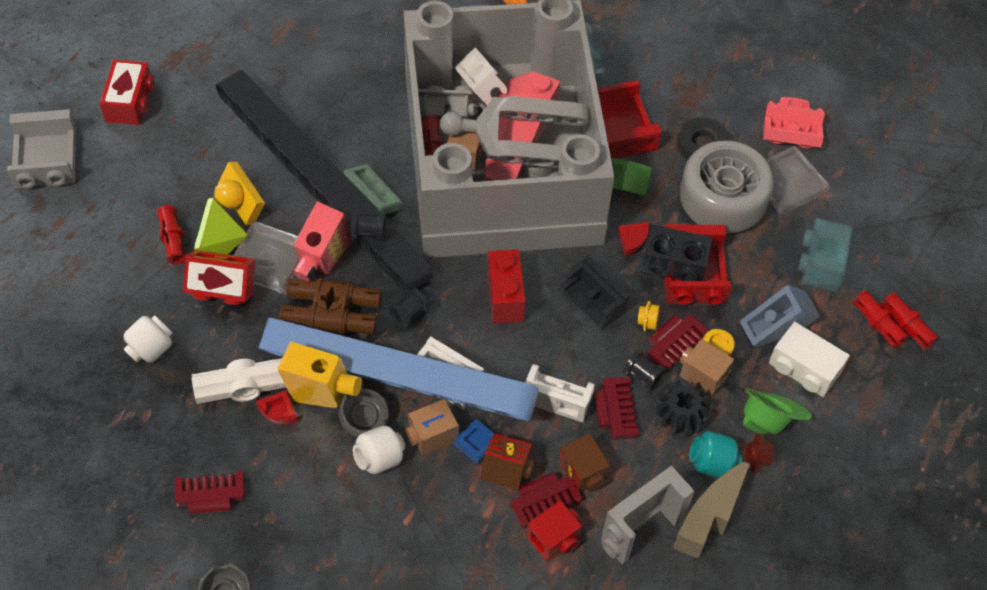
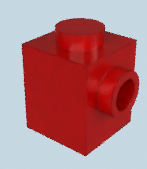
M559 501L528 523L526 537L548 563L561 552L566 555L578 546L582 522L572 508L567 509Z

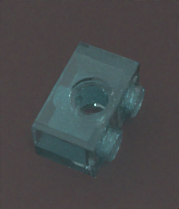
M816 218L812 229H806L802 246L807 247V252L801 254L798 270L803 271L801 284L835 292L838 291L845 275L852 226Z

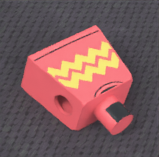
M318 201L316 202L294 245L300 260L293 271L297 277L304 281H310L315 271L324 275L331 272L352 241L344 213Z

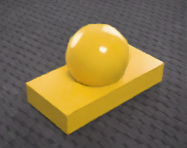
M228 162L218 185L215 187V200L222 208H234L245 225H254L265 202L238 162Z

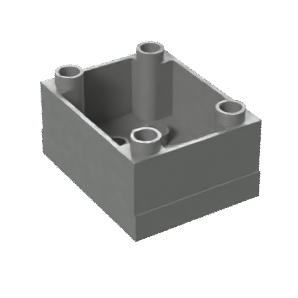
M539 0L538 3L451 8L448 4L441 1H429L422 4L418 10L404 11L406 87L424 258L488 254V251L519 249V251L604 245L614 172L581 0ZM476 47L497 71L496 76L503 83L532 71L559 80L558 101L576 102L589 106L588 123L582 126L547 123L537 143L562 146L559 168L525 165L518 179L486 181L484 176L487 155L484 149L480 155L476 170L472 171L470 151L461 144L447 143L450 135L445 134L440 128L441 117H438L439 131L444 145L438 147L433 155L425 156L421 118L424 114L420 113L419 102L423 101L424 97L418 93V89H428L430 85L441 86L446 90H455L457 86L470 88L454 67ZM493 88L490 95L496 97L499 88ZM483 101L474 102L477 104V114L472 115L471 118L463 119L477 120L487 105ZM446 106V113L449 112L450 106Z

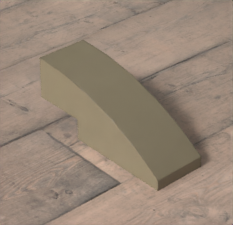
M743 461L727 471L699 497L682 524L673 546L674 549L699 559L709 531L712 530L723 535L750 465L749 463Z

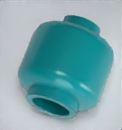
M707 431L693 440L689 459L693 462L695 470L699 473L720 478L727 471L741 463L742 453L738 451V445L734 438Z

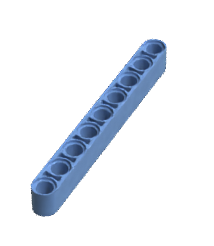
M274 318L267 319L258 348L267 353L283 357L290 342H295L337 355L342 359L346 371L350 375L525 421L531 420L539 391L538 387L520 381Z

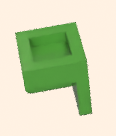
M611 158L614 172L613 189L646 195L652 167L629 160Z

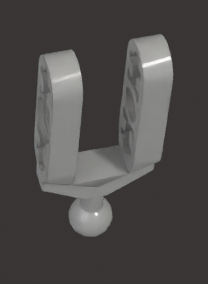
M519 96L494 97L477 120L463 119L459 113L454 111L447 112L440 119V128L445 134L450 136L457 135L461 131L475 132L488 159L512 164L559 168L561 145L497 140L499 117L582 126L588 123L589 106L576 102Z

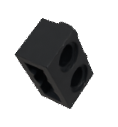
M651 224L641 271L648 272L654 276H666L682 281H703L712 237Z

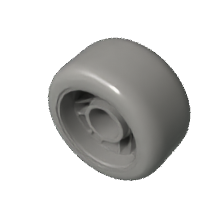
M734 141L711 142L700 147L688 159L680 185V200L685 212L696 224L725 225L726 234L742 232L758 223L765 214L773 192V173L766 159L752 147Z

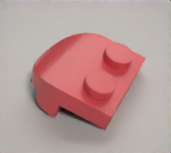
M782 97L777 104L769 101L763 123V139L775 144L786 142L797 144L803 148H821L824 139L822 124L825 113L821 108L817 109V111L811 109L809 101L799 98Z

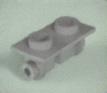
M430 85L428 89H418V93L424 97V100L419 102L420 113H423L424 116L435 115L442 117L446 113V106H450L449 112L459 113L462 118H471L472 115L477 114V104L474 102H482V99L469 87L457 86L455 90H446L441 86Z

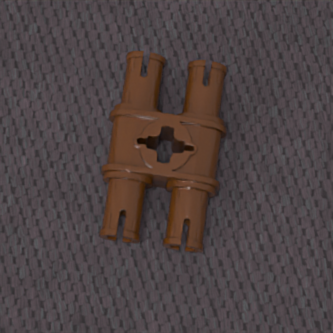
M292 278L287 279L288 284H286L285 297L312 300L313 305H310V307H297L282 304L279 320L321 331L338 332L339 335L346 334V332L375 334L377 315L349 312V308L355 305L379 309L382 289L357 287L351 281H347V283L324 281L323 278L316 279L315 282Z

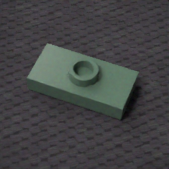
M367 164L344 170L343 175L379 212L389 214L400 210L403 202Z

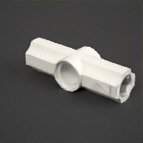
M282 358L258 363L251 359H238L229 363L225 369L192 374V385L196 403L226 398L245 402L257 398L260 392L286 388L277 370Z

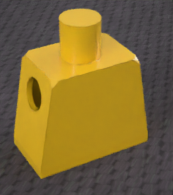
M290 342L277 368L293 401L296 403L337 408L340 406L345 394L356 397L362 387L361 377L348 375L340 357L295 342Z

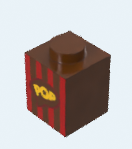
M494 433L484 455L480 479L519 490L523 478L530 479L535 459L529 458L532 444Z
M590 433L561 447L558 462L566 475L572 478L579 493L586 490L590 492L595 491L606 483L610 464Z

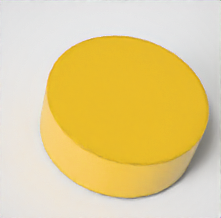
M712 329L705 334L703 340L728 356L732 355L735 342L730 333L722 329Z

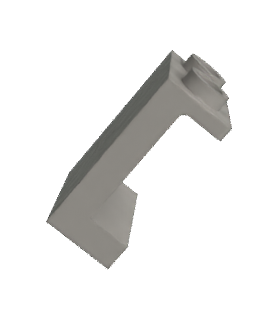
M70 109L10 114L9 124L14 138L12 165L7 167V173L14 189H28L50 185L60 186L75 183L76 125Z
M672 466L668 467L607 512L601 537L602 546L606 553L613 559L617 558L621 564L626 563L629 560L636 535L634 531L660 512L675 527L685 519L694 490Z

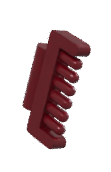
M673 315L648 338V342L653 346L649 351L648 357L658 366L660 364L666 367L665 372H668L671 366L676 364L675 359L680 360L681 355L686 351L685 349L691 345H697V341L704 338L708 329L692 315H688L682 321L678 316Z
M629 377L605 378L602 384L603 389L594 391L599 428H610L613 440L638 438L640 429L637 428L638 424L631 422L636 421L637 417L635 415H626L634 414L635 409L622 408L634 405V402L631 401L633 395L629 393L631 392V387H629L631 379Z
M236 472V486L234 484V475L232 473L228 474V487H226V476L221 474L219 476V488H217V476L212 475L210 478V489L207 476L202 478V489H200V478L195 477L193 480V490L192 479L186 478L185 491L182 477H176L175 503L177 507L188 506L189 515L231 511V502L243 501L245 499L243 472Z
M551 472L521 485L519 490H517L519 498L512 500L510 507L520 527L525 529L527 528L528 520L530 522L535 519L530 508H532L537 517L542 514L538 505H540L543 512L549 509L546 501L549 507L555 504L553 498L556 503L561 501L565 505L560 496L562 495L567 506L571 507L573 502L579 505L582 496L570 476L558 480L556 474Z

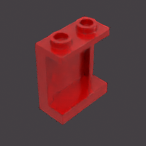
M638 80L606 87H597L610 157L614 159L658 151L661 130L658 124L651 125L640 99L641 85Z
M664 224V227L712 237L703 281H682L663 276L666 303H677L679 305L689 303L718 305L727 303L732 284L730 281H727L723 248L726 237L725 225Z

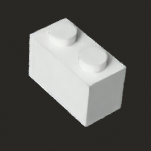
M794 321L775 346L769 364L774 366L779 373L788 375L801 383L808 391L824 397L843 371L850 355Z

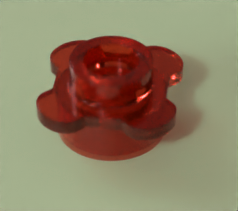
M755 434L754 440L748 442L745 447V459L750 463V470L753 473H758L760 467H769L774 459L773 445L769 440H764L762 434Z

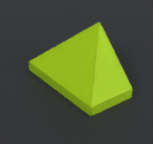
M209 198L194 249L229 254L248 235L214 198Z

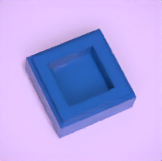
M476 419L454 439V446L475 464L479 465L484 460L485 452L494 433Z

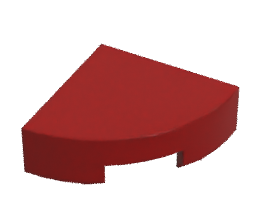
M648 222L619 226L618 235L625 257L635 254L645 243L649 232Z
M287 390L256 400L258 410L269 421L285 425L298 423Z

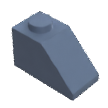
M787 285L741 319L740 323L752 345L759 347L782 339L794 321L803 327H807L818 319L820 315L806 291Z

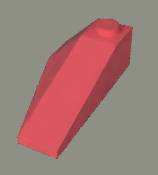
M532 71L504 81L507 93L504 94L499 90L496 97L519 96L558 101L560 81ZM499 117L497 140L537 143L547 123ZM487 157L484 180L518 179L525 165L505 163L499 160L488 159Z

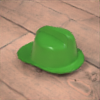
M745 388L749 396L743 411L745 415L743 425L747 429L759 434H778L793 419L805 421L812 419L811 413L806 408L788 398Z

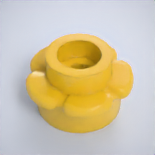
M648 301L646 306H640L638 314V324L643 325L645 332L647 329L656 330L658 325L660 305L651 304V301Z

